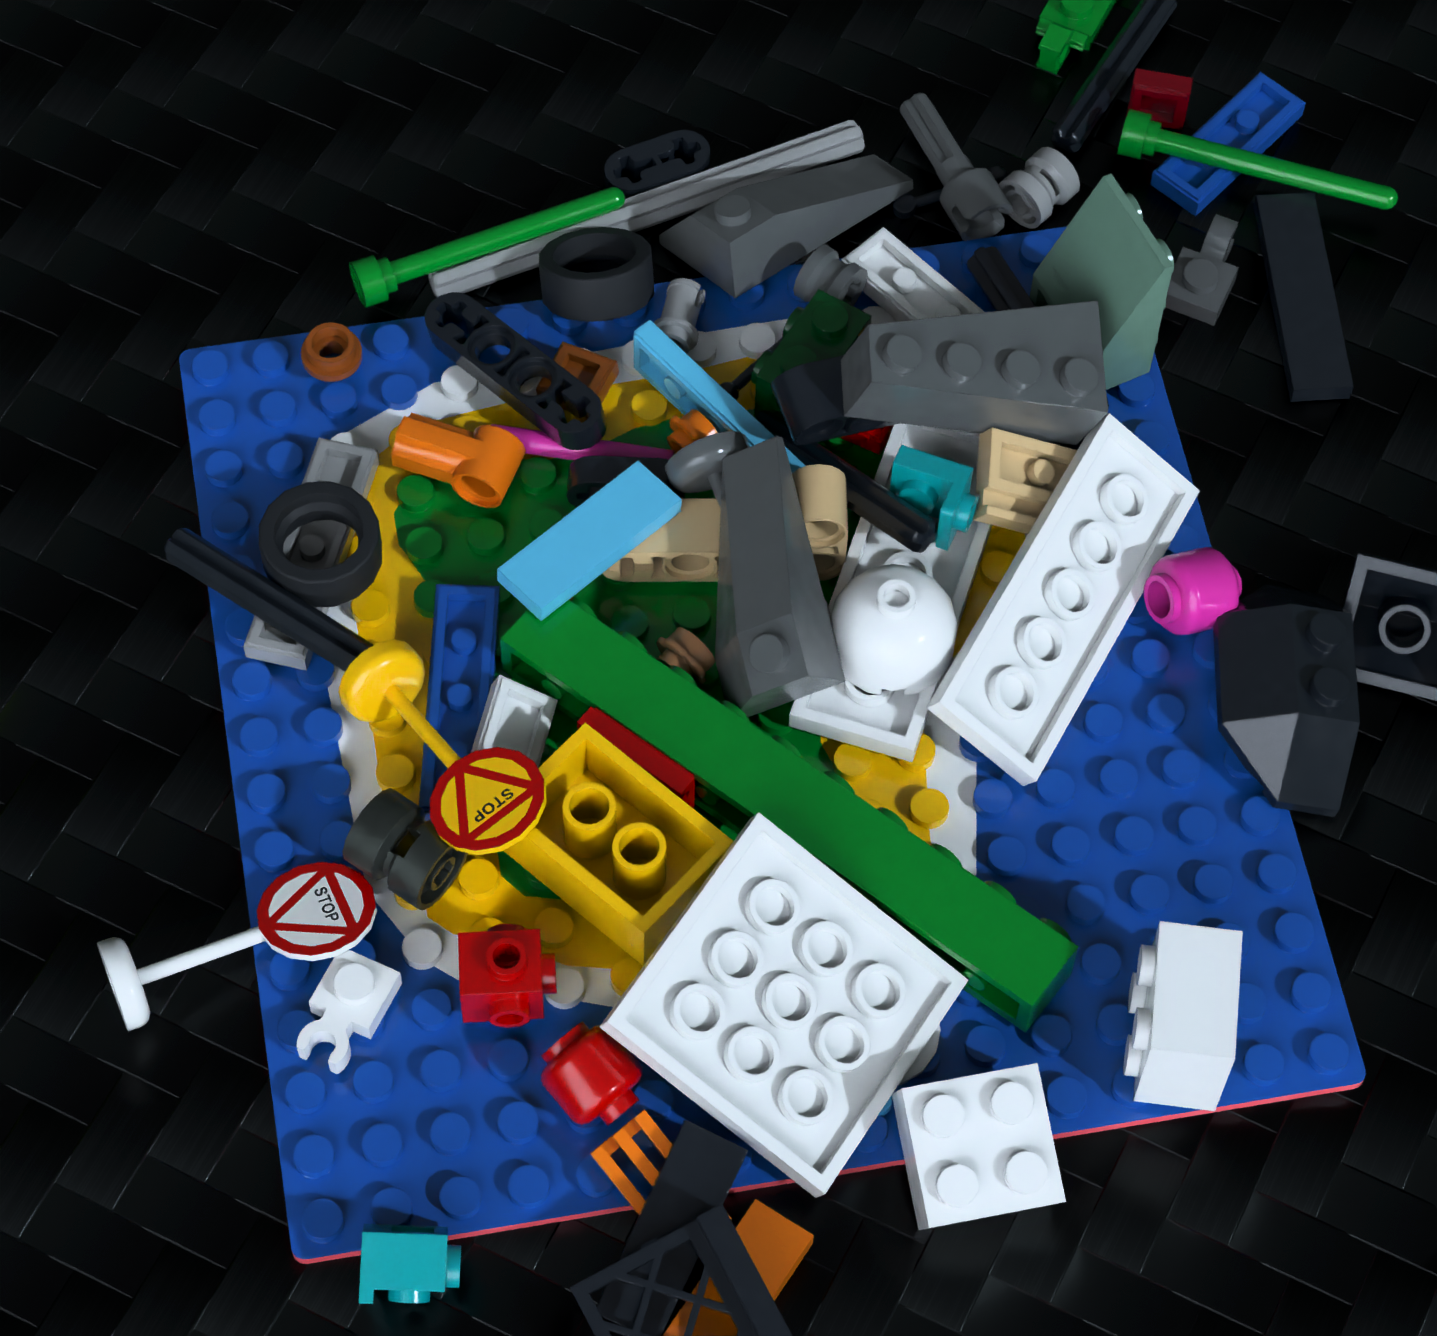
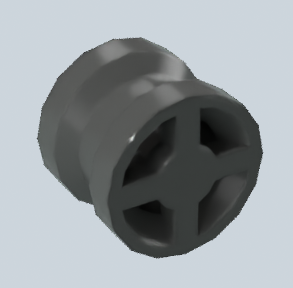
M824 244L813 251L800 269L793 288L794 295L805 302H810L819 289L854 306L866 285L868 273L866 269L855 262L850 264L843 263L839 260L838 252Z

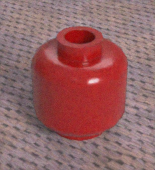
M583 1021L543 1053L541 1057L547 1065L542 1071L541 1082L576 1124H588L597 1117H600L609 1126L639 1101V1098L631 1089L639 1082L642 1076V1066L628 1049L599 1027L600 1025H595L589 1029Z

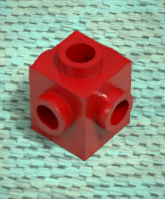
M499 924L483 932L458 933L459 990L463 1023L489 1021L492 1025L511 1028L525 1025L530 1019H544V994H557L555 953H542L540 929H526L517 924Z

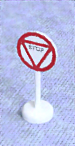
M316 862L297 866L278 876L263 892L257 908V927L136 969L129 948L121 938H108L97 942V946L127 1030L131 1031L145 1025L150 1017V1008L142 985L264 941L268 943L271 949L290 959L316 961L336 957L355 947L372 928L377 908L373 887L360 872L344 864Z

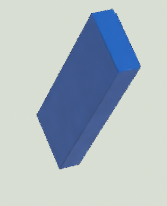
M1260 72L1200 127L1192 137L1262 154L1303 115L1306 102ZM1169 156L1153 171L1150 185L1196 217L1241 173Z

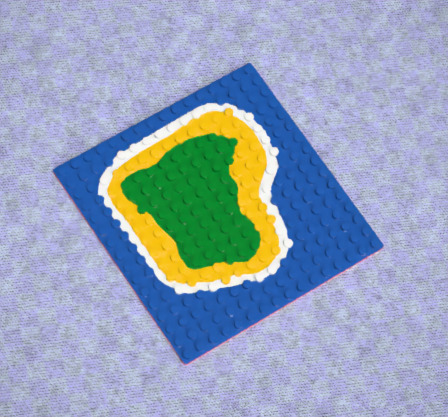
M1066 227L909 249L984 312L995 311L967 269V261L974 255V251L982 246L984 248L996 247L1030 297L1033 273ZM804 263L787 266L737 298L728 294L706 277L691 279L701 285L700 290H705V300L701 305L695 327L699 333L698 342L687 355L718 384L732 382L755 362L764 351L782 338L784 326L794 309L798 306L805 309L809 303L795 296L793 291L795 280ZM670 282L654 284V296L645 307L630 315L607 321L585 322L569 320L552 313L543 303V300L486 307L487 310L551 359L554 358L562 342H566L616 360L619 374L602 402L607 429L601 440L672 450L667 441V437L674 432L670 428L669 420L674 415L679 418L684 415L634 368L633 339L634 331L648 320L654 323L655 320L661 317L667 296V287ZM862 291L854 307L872 315L871 324L898 322ZM424 316L347 327L357 336L361 343L362 362L357 371L350 377L335 382L318 380L305 370L301 359V347L309 332L185 350L179 357L200 530L203 539L268 578L263 568L259 549V524L269 504L284 491L302 484L318 438L376 449L379 453L380 462L367 500L370 502L379 520L382 541V565L374 582L363 593L353 600L335 607H329L327 616L374 645L394 639L407 642L418 653L423 661L425 676L422 688L412 704L426 718L436 584L499 586L500 610L495 680L499 675L518 682L502 670L500 638L522 616L527 608L497 581V569L577 508L567 498L568 469L573 460L525 454L501 505L496 508H484L471 504L461 498L452 489L451 484L393 466L391 452L395 442L396 431L403 417H408L411 412L474 432L481 425L491 424L541 431L439 351L431 341ZM449 320L444 324L445 326L453 323L464 331L466 339L470 336L464 320L460 323ZM502 345L491 346L482 352L479 361L488 364L498 363L507 357L510 348ZM1154 352L1149 373L1106 390L1109 405L1108 413L1193 484ZM331 353L324 357L332 358L339 356V354ZM534 377L524 382L520 388V393L528 396L537 395L536 387L542 377ZM750 381L739 391L737 402L754 417L756 384ZM564 410L567 423L572 419H577L581 423L588 419L585 417L577 418L569 411ZM841 438L817 442L873 480L886 448L885 445L881 454L878 455ZM712 489L700 493H686L685 498H716ZM1197 497L1164 556L1196 548H1212ZM847 508L848 541L846 556L861 517L849 508ZM992 526L957 629L954 653L950 666L1028 534ZM356 532L354 534L346 559L349 558L358 548V536ZM601 574L573 596L586 603L593 610L599 621L617 633L619 631H626L635 636L644 645L647 653L655 659L662 654L658 650L657 640L660 637L668 638L678 627H682L698 637L715 658L718 582H622L609 579ZM839 575L829 580L820 581L823 596L828 606ZM208 586L251 928L258 926L257 908L263 892L278 876L297 866L316 862L344 864L360 872L373 887L377 908L371 930L355 947L349 950L400 972L402 985L372 1038L368 1039L355 1032L352 1033L349 1038L351 1048L349 1063L343 1071L335 1074L330 1071L328 1064L330 1054L336 1047L330 1042L318 1043L312 1049L311 1055L307 1060L300 1058L297 1050V1039L301 1030L310 1022L321 1019L320 1016L311 1013L309 1000L334 957L316 961L290 959L271 949L266 941L253 945L290 1243L296 1261L302 1264H311L361 1255L364 1224L448 1227L449 1241L634 1210L590 1153L642 1110H646L672 1144L683 1121L687 1120L747 1149V1155L728 1194L795 1183V1181L635 1055L634 1057L642 1066V1076L639 1082L631 1089L639 1098L638 1102L609 1126L600 1117L584 1125L576 1124L570 1119L541 1082L542 1071L547 1065L541 1056L580 1022L583 1021L589 1029L595 1025L602 1024L643 966L504 851L483 855L468 853L461 871L449 889L436 903L423 911L415 908L390 891L387 884L388 876L375 880L346 861L343 857L346 837L361 811L381 791L392 788L419 806L424 741L400 713L388 720L376 723L356 719L341 704L338 693L341 678L345 671L314 652L307 671L247 658L243 646L254 614ZM1143 591L1038 780L1025 786L1018 783L931 711L929 712L913 762L790 727L789 714L794 700L748 717L752 725L770 737L777 735L792 743L800 752L802 759L821 772L831 771L841 776L853 788L855 795L874 808L883 807L894 812L904 821L908 831L927 844H939L950 850L959 859L964 869L983 882L993 881L1003 886L1012 894L1017 905L1036 918H1047L1059 924L1069 934L1072 942L1079 946L1072 974L1026 1033L962 989L940 1022L941 1031L935 1055L921 1074L903 1085H898L894 1092L901 1088L1038 1063L1053 1139L1351 1090L1358 1088L1363 1083L1366 1069L1290 811L1271 806L1262 793L1264 787L1245 769L1218 730L1213 629L1190 635H1175L1169 632L1149 615L1145 606ZM714 663L705 673L706 676L704 678L706 682L698 685V687L720 702L725 699L716 663ZM950 666L947 668V670H946V671L944 672V674L942 675L941 680H940V683L942 682L943 678L945 677V675H946L947 671L949 670ZM555 708L539 767L578 730L577 722L557 708ZM694 803V810L733 841L736 839L738 833ZM1160 921L1243 931L1236 1055L1215 1111L1133 1101L1135 1077L1123 1074L1128 1034L1132 1035L1135 1016L1134 1013H1128L1131 977L1133 972L1137 973L1141 944L1152 946ZM499 924H517L526 929H540L542 953H555L557 994H544V1019H530L525 1025L511 1028L492 1025L489 1021L463 1023L459 990L458 933L483 932ZM893 1099L890 1111L884 1116H877L838 1175L905 1164ZM640 1130L632 1139L659 1172L665 1159L643 1131ZM619 1147L610 1155L611 1158L646 1200L652 1186L621 1147Z

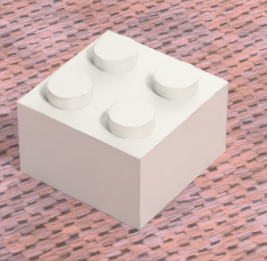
M1160 921L1152 946L1141 944L1137 973H1132L1128 1013H1134L1135 1016L1132 1035L1128 1034L1123 1066V1074L1125 1076L1135 1077L1133 1101L1208 1111L1216 1110L1236 1055L1243 931Z
M1038 1063L901 1088L892 1094L918 1230L1066 1202Z

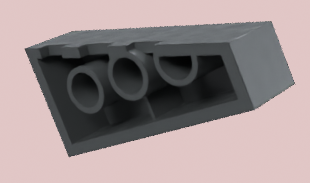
M1098 301L869 324L841 359L845 417L983 433L993 427L1041 441L1077 445L1108 413Z

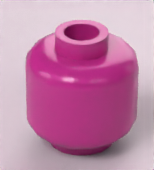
M1211 547L1196 548L1166 555L1154 564L1149 578L1146 580L1144 586L1145 606L1155 622L1161 624L1163 628L1175 635H1190L1213 629L1217 617L1238 607L1239 597L1242 592V581L1237 569L1221 552Z

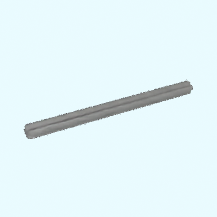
M847 120L626 198L624 205L616 211L428 274L430 287L436 297L451 292L466 293L539 267L540 251L548 242L565 233L597 227L626 229L635 233L700 210L738 187L815 169L847 158L864 150L865 143L862 130L854 120Z

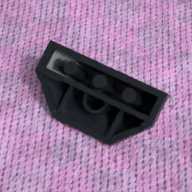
M1265 584L1239 600V605L1236 609L1225 612L1217 617L1213 625L1218 730L1245 769L1264 787L1262 793L1273 808L1335 817L1340 809L1360 725L1352 613L1325 594Z

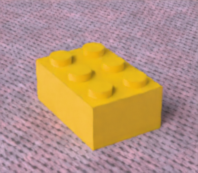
M585 722L538 768L546 782L547 798L546 806L538 824L522 841L503 851L644 966L731 846L733 840Z

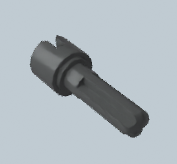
M916 93L911 99L904 101L900 106V113L935 168L937 176L944 186L939 198L940 203L962 240L988 238L1004 228L1005 223L1001 213H1013V208L992 173L986 168L973 167L926 94Z

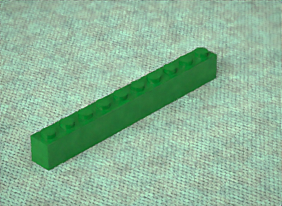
M571 597L542 621L527 609L500 638L502 670L521 684L557 699L556 708L576 722L590 706L598 708L694 774L695 777L694 803L739 834L750 818L758 812L761 813L966 977L968 982L963 990L1025 1033L1072 974L1079 946L1072 942L1069 934L1059 924L1047 918L1038 919L1017 905L1012 894L1003 886L993 881L983 882L962 867L959 859L950 850L939 844L929 845L908 831L904 821L894 812L883 807L874 808L855 795L853 788L841 776L831 771L821 772L802 759L798 749L788 740L777 735L770 737L752 725L746 714L738 706L726 700L719 702L699 689L696 681L685 670L675 665L667 667L649 655L644 645L635 636L626 631H619L617 633L599 621L593 610L582 600Z

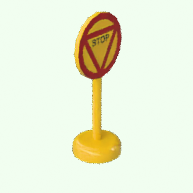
M394 639L379 642L364 650L350 663L341 678L338 691L341 704L359 721L371 723L388 720L400 713L448 768L439 777L430 797V819L441 840L456 851L475 855L501 852L522 841L538 824L547 803L546 782L536 763L520 751L501 747L477 750L460 758L412 704L422 688L425 676L423 661L418 653L407 642Z

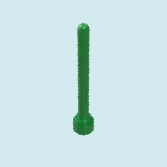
M1129 109L1117 152L1119 155L1138 160L1141 159L1142 154L1153 157L1155 152L1383 210L1393 208L1398 201L1396 190L1390 186L1161 129V122L1151 120L1152 114L1134 109Z
M609 187L390 262L387 257L376 260L374 255H370L349 262L351 278L360 302L364 308H368L388 301V294L398 291V284L616 211L624 205L625 195L621 189Z

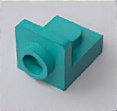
M901 445L892 466L890 491L924 514L939 519L935 547L948 551L957 530L965 533L968 532L979 499L978 496L970 494L973 474L972 467Z

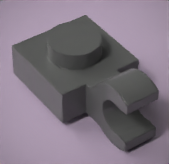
M1216 214L1209 227L1200 253L1185 247L1182 248L1174 265V272L1171 275L1165 308L1210 325H1215L1234 285L1239 268L1225 262L1234 243L1232 237L1238 226L1237 221Z

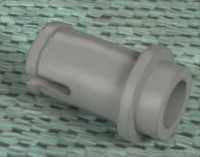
M679 278L669 283L661 317L655 320L654 324L688 354L698 342L699 333L695 327L701 305L705 300V290H700L701 285L691 279Z

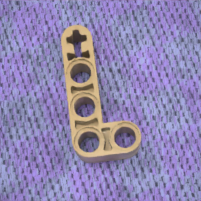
M807 465L794 471L792 476L819 580L824 581L840 575L843 564L846 562L848 541L846 477L840 469L830 465ZM681 498L682 506L679 514L602 574L609 579L622 582H718L721 509L716 498Z

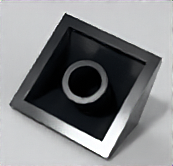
M1358 551L1341 600V606L1352 613L1357 681L1437 701V570Z

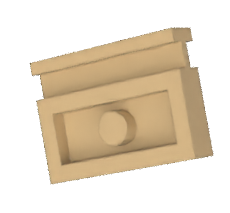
M993 427L979 434L975 494L980 495L979 509L976 510L973 520L1029 534L1077 450Z

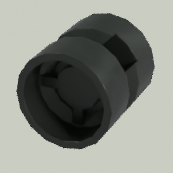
M392 788L381 791L361 811L346 837L343 848V857L346 861L375 880L388 876V889L422 911L436 903L449 889L461 871L468 853L456 851L441 840L431 819L425 822L424 809Z

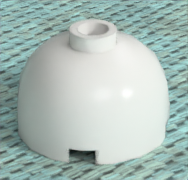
M898 564L877 566L849 580L836 597L831 613L832 630L844 677L847 681L867 693L882 695V689L890 691L904 689V696L917 694L938 682L950 666L957 636L956 617L951 598L932 577L914 567Z

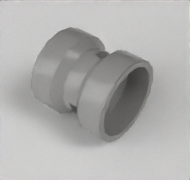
M1041 147L1025 162V169L1023 171H1013L998 184L1013 208V213L1009 214L1010 217L1021 226L1029 229L1037 228L1052 215L1054 205H1064L1080 189L1079 176L1074 166L1063 154L1050 147Z

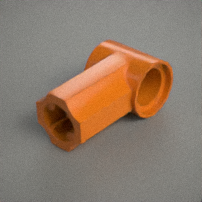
M411 412L408 417H403L396 431L391 459L393 466L451 484L452 489L471 504L484 508H496L501 505L526 450L518 437L497 426L481 425L474 432Z

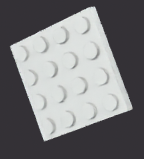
M758 812L746 823L599 1027L803 1189L817 1198L826 1194L968 982V979Z

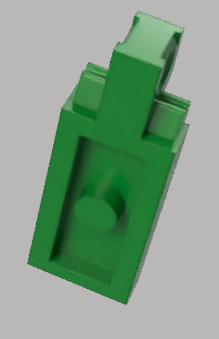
M1048 0L1039 16L1035 34L1043 36L1038 47L1040 54L1036 67L1057 75L1071 48L1081 52L1084 49L1089 51L1118 0Z

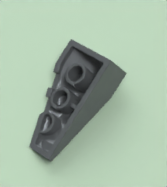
M875 154L738 187L659 234V243L728 294L737 298L913 190V179Z
M778 436L726 456L722 462L715 663L724 699L738 706L747 717L845 682L783 438Z

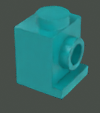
M364 1224L361 1246L359 1304H373L375 1290H388V1300L392 1302L427 1303L430 1302L431 1292H445V1288H459L461 1245H447L448 1227Z

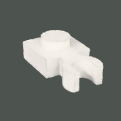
M347 950L334 957L309 1000L311 1013L320 1016L321 1019L310 1022L299 1033L297 1039L299 1057L307 1060L311 1055L312 1049L318 1043L330 1042L336 1046L328 1059L330 1071L335 1074L343 1071L351 1057L349 1038L353 1032L368 1039L372 1038L402 985L401 973L351 950Z

